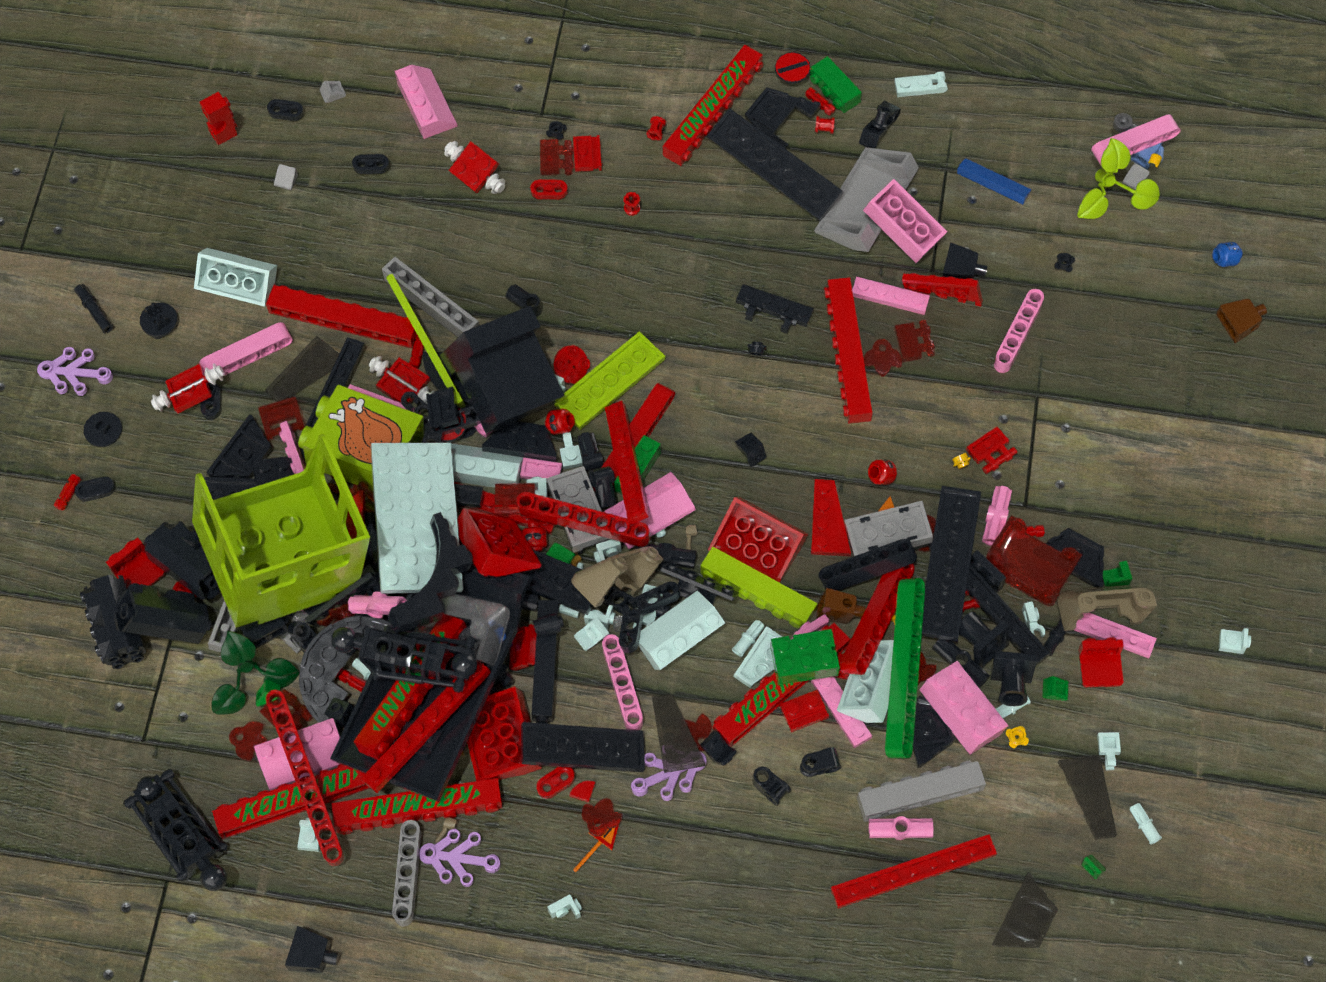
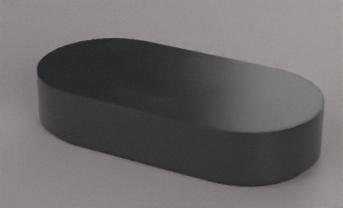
M107 476L80 482L75 487L77 498L83 502L108 497L115 491L113 480Z

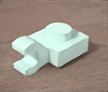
M564 433L563 441L565 448L560 449L563 470L583 466L579 445L573 446L571 433Z
M1032 601L1024 603L1022 613L1026 626L1033 634L1034 631H1039L1041 637H1044L1045 629L1037 623L1039 619L1037 607L1034 608Z
M1119 732L1098 733L1099 755H1105V770H1114V766H1116L1115 755H1120L1121 753Z

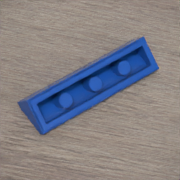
M966 158L958 166L957 174L1022 205L1032 190Z

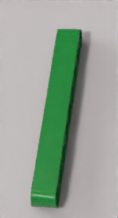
M921 578L901 579L898 584L885 753L888 758H910L913 751L925 599V583Z

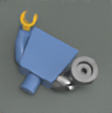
M1126 113L1117 114L1113 122V127L1119 134L1139 125L1132 123L1131 116ZM1162 143L1130 155V160L1147 170L1152 163L1158 168L1164 157Z

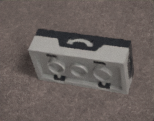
M584 466L546 478L547 488L552 499L601 511ZM562 512L560 516L564 517L567 516L569 513ZM581 517V518L579 519V521L584 522V521H586L588 518H587V517ZM605 522L598 524L600 527L607 525ZM562 526L575 556L583 553V550L587 547L611 540Z
M923 501L845 520V529L853 557L900 539L910 540L915 550L928 547L933 542Z

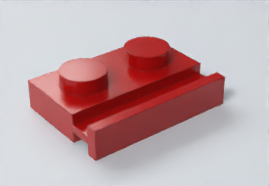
M591 135L573 136L575 172L593 171V169L602 170L600 135H597V137H591Z
M530 624L529 627L524 626L518 629L513 640V646L510 649L509 669L517 671L529 667L530 664L535 665L536 632L534 625Z
M818 689L783 702L779 706L791 733L829 718Z

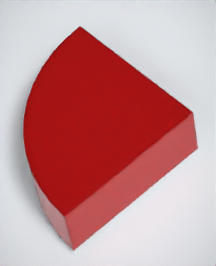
M584 781L577 784L571 790L569 796L589 803L596 782Z

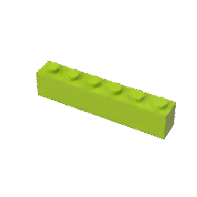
M715 547L711 548L700 565V573L704 578L709 577L721 585L732 586L735 591L739 592L738 596L744 600L749 599L758 608L771 611L772 615L776 618H783L789 621L790 625L799 629L806 622H810L817 610L816 602Z

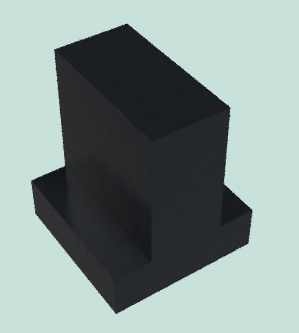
M531 306L463 332L440 355L449 376L458 375L486 434L552 407L565 396L534 333L541 326Z

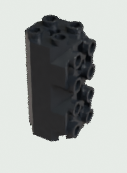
M178 521L176 524L162 523L158 529L144 540L146 545L144 550L148 559L201 600L205 599V597L209 599L216 597L221 591L203 547L199 543L200 540L195 531L190 532L182 521Z
M113 575L94 579L90 582L89 588L86 586L84 591L80 592L81 600L87 608L84 610L85 615L92 626L90 627V633L97 643L94 646L97 656L100 657L102 664L112 665L113 669H120L125 664L131 662H141L144 660L143 655L146 653L142 635L116 630L114 615L120 609V607L116 606L117 600L124 590L128 589L123 575H118L119 579H114Z
M134 583L129 585L128 589L124 590L117 600L116 606L120 607L119 612H115L114 620L116 630L199 644L206 631H209L211 627V620L208 619L207 605L198 603L193 593L169 590L164 596H161L158 587Z

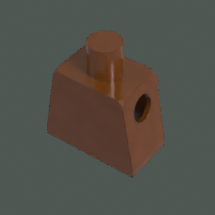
M1247 298L1220 305L1216 315L1235 344L1259 328L1262 322L1261 316L1267 314V309L1264 304L1254 306L1251 300Z
M826 588L818 600L816 619L825 614L829 622L848 624L853 616L862 618L866 606L856 605L857 597L855 595Z

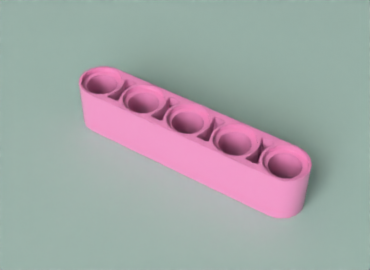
M1168 114L1110 138L1117 139L1125 144L1129 149L1130 155L1176 137L1180 133V128L1172 115ZM1110 138L1096 143L1091 149L1100 165L1103 152L1107 148Z
M1032 289L1027 293L997 352L994 362L996 371L1006 373L1011 369L1041 310L1044 300V294L1041 290Z
M276 323L202 358L199 364L203 367L205 373V368L207 367L211 370L215 363L217 366L220 365L225 375L290 345L293 339L284 323Z
M613 634L607 635L602 641L603 654L625 728L628 730H641L643 726L642 712L624 652L619 645V638ZM615 644L616 648L608 649L607 645ZM620 662L622 665L619 668H615L612 664ZM624 680L627 682V685L619 686L617 683ZM626 699H631L633 703L630 705H625L623 701ZM630 718H637L639 720L635 724L628 722Z

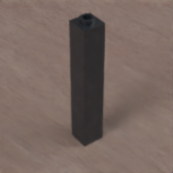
M538 600L537 617L555 612L559 616V603L557 601ZM558 633L544 637L536 635L531 713L532 721L536 723L548 724V722H553Z

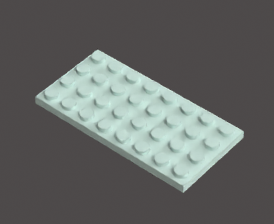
M371 443L381 594L418 593L428 583L435 567L436 546L430 526L433 514L441 512L443 518L447 519L450 533L455 536L457 546H459L451 443ZM462 573L456 574L459 581V587L456 592H462L463 590Z

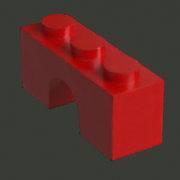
M218 91L199 102L203 114L208 119L206 124L209 133L218 145L237 136L235 129L237 124L232 118L234 114L229 108L231 104L226 96L222 97Z

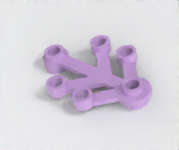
M67 347L63 350V355L54 361H43L37 368L39 376L44 379H50L59 394H65L68 391V386L64 381H60L57 375H64L79 396L85 395L87 388L75 376L97 378L101 384H108L113 379L110 369L106 367H101L98 370L79 368L86 362L94 360L95 355L91 349L83 350L82 356L66 367H59L67 360H73L76 357L75 350L72 347Z
M665 745L663 747V756L666 759L675 758L683 761L680 764L657 759L653 753L645 754V765L647 767H657L664 771L646 779H634L631 783L633 794L639 797L647 794L649 786L668 779L666 786L661 789L660 794L664 801H669L673 798V790L680 773L688 770L686 777L680 780L679 786L682 792L687 793L691 791L696 772L701 771L706 766V756L700 751H693L690 754L675 750L672 745ZM667 750H672V753L667 754L665 752ZM648 758L654 759L652 762L646 761ZM693 759H700L698 762H693ZM639 783L643 784L641 787H636ZM684 783H688V784H689L688 787H683L682 785H683ZM664 792H670L668 796L663 795Z
M451 829L447 837L437 844L427 843L419 850L420 860L425 864H432L439 874L441 882L444 884H449L453 876L449 870H445L439 860L450 863L460 877L461 884L464 887H469L473 884V877L465 871L460 863L484 866L485 870L489 873L497 872L501 865L499 858L493 854L486 857L463 854L471 847L478 846L481 843L480 834L477 832L470 833L466 841L450 852L442 850L451 843L459 842L461 836L456 829ZM456 833L458 834V837L456 839H451V834ZM477 836L478 841L472 842L471 838ZM428 850L433 851L431 856H426ZM491 859L495 860V864L492 866L488 865V861ZM444 874H449L450 878L444 880L442 879V876ZM465 877L471 878L468 883H464L463 879Z

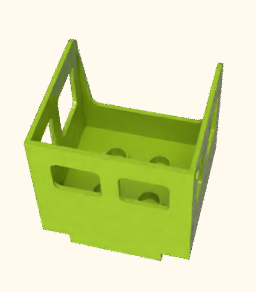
M324 434L318 436L307 466L302 472L216 500L212 499L202 474L198 473L195 475L192 523L236 628L255 621L258 624H262L329 601L337 593L344 591L361 578L370 536ZM326 462L340 491L338 507L325 480ZM348 511L357 530V537L351 539L346 528Z

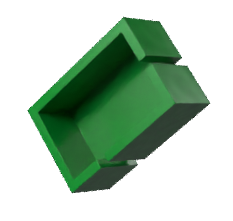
M832 629L793 635L791 640L789 636L771 639L770 650L777 685L838 676L840 666L835 650Z

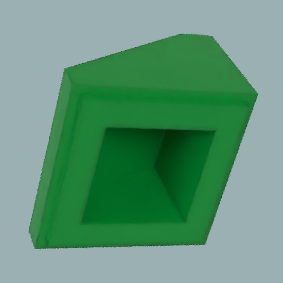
M556 542L553 543L546 554L570 564L575 556L573 552Z
M1055 676L1045 678L1043 680L1042 697L1051 700L1067 701L1069 681Z
M268 679L265 680L256 692V706L259 707L267 704V694L272 690L280 691V685Z
M1093 855L1085 857L1081 863V866L1094 879H1098L1106 871V868Z

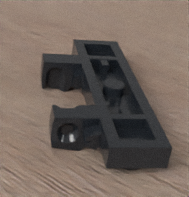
M745 284L742 285L736 298V303L743 305L747 309L745 320L752 322L753 316L757 311L764 312L784 320L780 332L788 334L791 325L796 326L798 324L807 327L814 312L812 307Z

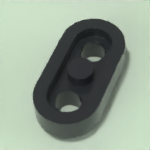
M274 99L267 105L268 114L275 119L297 121L304 115L303 106L299 102Z
M360 154L352 160L353 169L358 174H382L387 172L390 167L389 159L383 154Z
M208 382L209 388L213 389L211 392L212 397L200 402V409L204 418L214 420L221 414V390L217 384L213 385Z

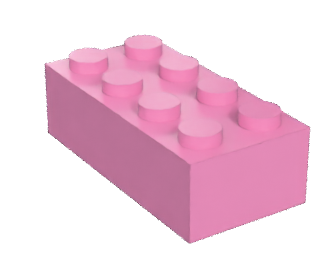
M895 179L881 190L863 210L915 263L947 233Z
M958 661L927 679L920 688L921 693L970 755L999 737L1008 727V724Z

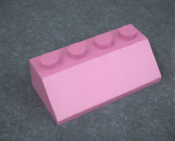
M409 65L395 71L397 84L423 139L457 127V123L431 69Z
M672 472L643 488L649 517L639 522L645 523L649 527L651 537L696 510L681 482ZM624 500L604 511L605 513L627 518ZM620 527L617 529V531L623 532L626 530V528ZM639 532L636 534V536L643 537L645 535V533ZM624 543L628 549H631L635 546L628 543Z
M333 718L298 730L314 775L322 770H329L340 765L330 759L340 738ZM289 735V736H287L285 742H286V743H292V742H294L296 736H295V735ZM279 737L254 746L270 791L277 789L281 784L295 782ZM294 755L292 761L296 763L300 762L303 758V755ZM303 773L301 774L300 778L305 776L310 777V774Z

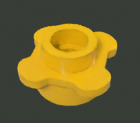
M1023 726L1006 730L1005 735L1009 738V746L1011 748L1028 744L1029 739L1026 737Z

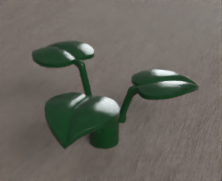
M228 631L220 654L224 663L230 666L237 665L238 667L236 670V687L234 688L231 684L220 686L212 698V711L217 715L236 713L243 708L246 696L244 692L239 690L242 672L248 673L253 668H256L262 675H265L263 682L268 679L280 685V689L296 680L299 675V669L287 659L276 658L267 664L266 671L262 670L252 660L256 653L253 642L239 633Z

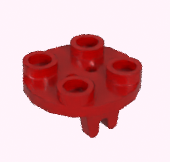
M568 345L562 347L555 355L553 370L556 375L564 378L565 383L575 384L586 375L590 367V361L581 348L576 345Z

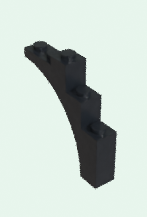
M441 512L433 514L430 521L436 546L433 574L428 583L416 595L406 602L391 608L388 619L395 634L441 620L445 612V606L441 599L455 595L459 587L456 574L468 571L473 562L472 554L469 550L467 551L465 544L457 546V540L455 536L451 535L449 523L446 518H443Z

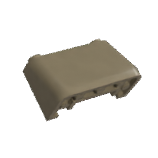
M642 547L611 556L575 573L571 581L581 594L594 607H597L605 600L604 596L614 583L620 590L627 587L632 589L630 592L632 595L638 594L663 558L654 547Z
M1127 585L1070 589L1063 591L1057 599L1064 631L1074 630L1077 621L1084 617L1083 613H1090L1095 609L1117 608L1119 617H1128L1130 625H1140L1157 606L1155 596L1151 590Z

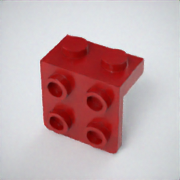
M138 537L135 540L129 541L122 550L112 554L108 561H106L110 571L117 579H119L118 575H123L127 586L134 583L152 586L165 575V571L148 559L144 550L145 546Z
M1109 637L1105 640L1087 638L1081 642L1078 651L1082 685L1084 687H1116L1123 685L1124 679L1120 655L1124 648L1123 639Z

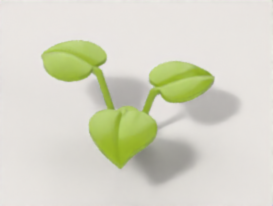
M1110 138L1109 144L1101 158L1102 168L1095 174V179L1099 182L1098 186L1101 190L1094 188L1085 195L1079 206L1077 217L1087 219L1101 217L1108 208V199L1104 197L1106 195L1104 186L1111 187L1114 184L1134 193L1131 198V204L1137 209H1148L1158 201L1160 196L1159 188L1153 180L1144 179L1137 184L1136 190H1133L1115 179L1113 173H1117L1118 169L1126 168L1130 162L1129 149L1119 140Z

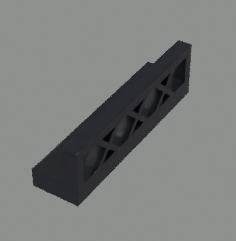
M370 564L362 570L359 580L344 591L337 593L331 600L308 608L306 610L308 616L305 618L307 623L319 628L347 608L350 597L355 595L363 596L373 587L380 584V577L374 567Z

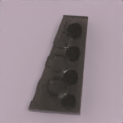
M316 336L265 389L266 393L280 404L331 372L339 353L320 337Z
M666 694L652 697L664 773L705 766L701 753L673 695Z
M1100 755L1059 760L1058 764L1066 776L1065 779L1075 795L1077 804L1080 805L1084 813L1083 816L1094 839L1116 837L1117 832Z

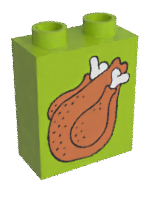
M337 385L331 397L323 396L319 401L316 409L318 420L313 428L306 426L303 429L298 447L304 450L307 466L318 436L324 434L345 481L374 491L371 443H422L425 434L424 419L422 415ZM326 462L325 473L333 476Z

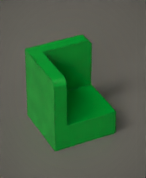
M1127 561L1119 562L1115 569L1103 571L1105 587L1129 586L1133 579Z

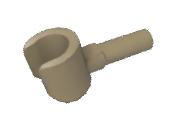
M688 525L686 527V549L691 550V536H697L696 525Z
M453 818L445 819L443 829L434 842H440L448 829H456L458 821Z

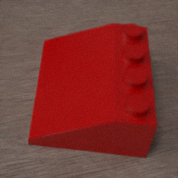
M734 497L708 550L710 551L712 547H715L780 583L800 552L808 533L741 497Z
M463 508L457 519L458 536L463 545L465 544L467 551L471 552L473 563L481 575L499 577L540 568V561L514 519Z
M516 686L487 697L469 736L467 744L476 781L494 778L500 780L542 769V765L521 764L522 722L531 721L524 693Z

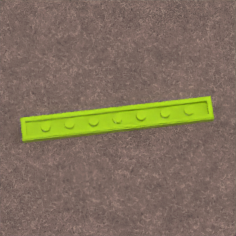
M394 275L386 276L447 388L453 386L456 393L457 406L461 409L464 408L465 404Z

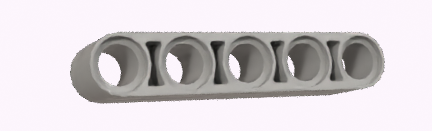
M407 820L402 824L398 849L392 914L396 923L403 927L412 923L415 909L422 833L418 823L414 820ZM414 828L416 833L409 836L406 834L407 830ZM407 849L415 850L411 856L404 855ZM411 869L412 874L410 876H402L404 870ZM403 890L410 891L409 896L405 898L400 897V893ZM408 911L407 917L403 919L398 918L399 912Z

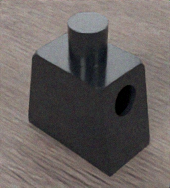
M950 243L942 277H955L958 279H973L974 275L985 277L988 266L977 264L979 255L977 252Z
M297 926L285 966L289 971L322 973L325 963L335 966L338 964L340 953L329 951L331 943L327 938Z

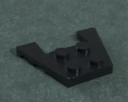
M766 87L747 110L745 118L787 149L789 144L776 136V132L795 109L812 118L821 107V103L807 101L803 97H793L789 93Z

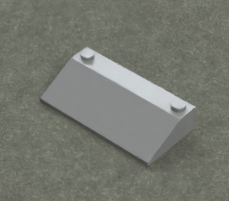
M865 147L840 188L844 192L843 195L819 222L814 230L815 233L852 250L868 252L882 229L863 210L893 179L906 190L919 168L912 154Z

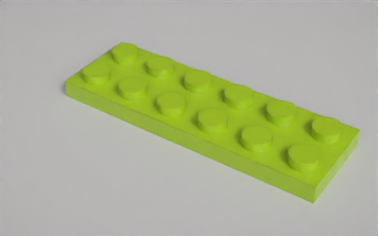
M639 331L564 393L565 396L554 405L558 409L564 408L569 410L574 416V425L581 430L603 412L605 407L614 403L665 360V355Z

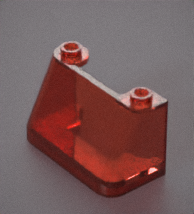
M1011 515L990 547L986 558L1006 577L1005 583L1042 604L1053 606L1080 561L1082 554L1072 547L1063 548L1061 552L1027 534L1025 522Z

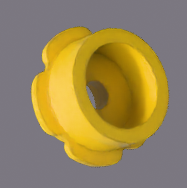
M963 453L953 458V467L958 466V469L968 466V461L971 460V457H968L967 453Z

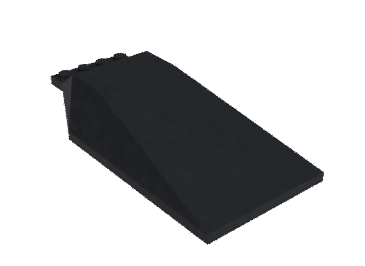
M472 562L469 570L462 572V592H456L453 596L441 599L445 606L444 613L463 620L466 627L472 624H481L492 631L500 626L505 631L506 639L497 644L498 648L493 657L483 664L489 668L491 673L437 729L442 731L443 737L430 758L426 759L414 754L388 783L440 802L517 634L523 599L532 580L530 576L521 573L499 577L483 576ZM408 593L406 600H409L417 593ZM438 621L408 631L429 634ZM384 644L381 652L388 650L389 645ZM407 648L402 649V650L400 651L399 655H400V656H405V655H407L408 652H409V649H407ZM454 656L446 664L445 670L452 671L451 662ZM372 672L330 757L332 761L362 773H366L378 760L360 753L354 740L396 682V680L380 678L378 681L371 678ZM448 677L442 678V681L452 682L454 680ZM433 685L424 696L422 703L412 713L410 720L415 721L447 686Z

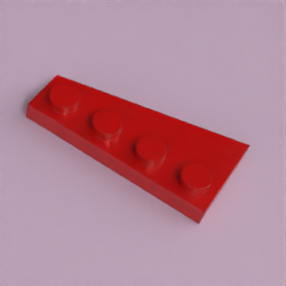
M916 273L903 274L902 282L904 289L930 295L932 292L939 296V298L947 299L949 296L958 298V302L966 303L967 300L975 302V306H982L983 299L978 280L937 277L935 275L926 276Z
M815 479L811 554L851 557L835 481Z

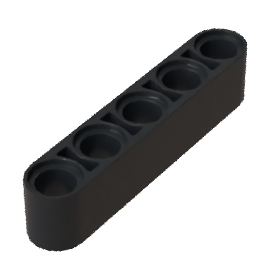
M900 539L826 566L820 570L818 577L825 590L829 588L839 591L908 566L916 561L917 554L910 540Z

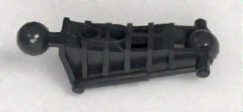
M391 625L384 626L383 631L366 627L364 638L358 637L348 627L338 628L331 636L332 646L338 652L347 653L354 648L360 649L359 659L372 672L371 678L376 681L384 678L417 684L427 683L453 687L454 692L461 693L464 690V681H468L469 677L477 669L478 662L475 657V651L472 650L474 649L476 639L471 636L466 637L465 640H458L413 631L395 634ZM450 644L464 645L465 649L451 646ZM382 645H389L388 650L385 652L379 651ZM404 648L409 649V652H408L407 655H405V656H400V655H399V653H400V651H401L402 649H404ZM444 654H456L451 662L452 671L441 669ZM415 656L423 658L422 665L412 663ZM429 676L436 677V680H435V679H429L428 677H429ZM448 677L457 680H455V682L442 681V678Z
M167 769L160 777L156 774L155 776L141 778L137 782L136 789L133 790L135 795L129 796L124 800L123 804L126 808H132L151 834L152 840L176 871V878L179 882L188 880L196 874L195 870L199 868L201 871L200 881L205 889L209 891L222 889L227 882V872L222 866L212 864L210 859L213 858L215 860L227 850L228 846L225 842L219 840L195 805L190 803L173 779L175 773L172 769ZM164 782H169L175 791L168 790ZM140 801V803L144 807L143 814L136 805V802ZM180 812L182 816L174 820L172 816ZM169 819L171 823L164 828L162 824Z

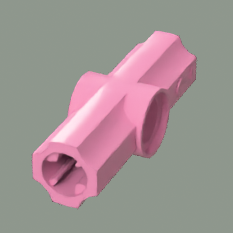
M1006 486L995 487L992 503L989 505L985 520L987 523L982 542L989 546L999 545L1002 530L1006 524L1012 490Z
M373 592L372 596L355 595L348 600V610L352 614H368L373 618L380 619L383 615H388L392 607L407 600L400 596H387L384 593L381 594V592Z
M903 816L895 819H869V838H895L896 840L933 838L932 818L908 819ZM903 825L906 831L899 832L895 826Z

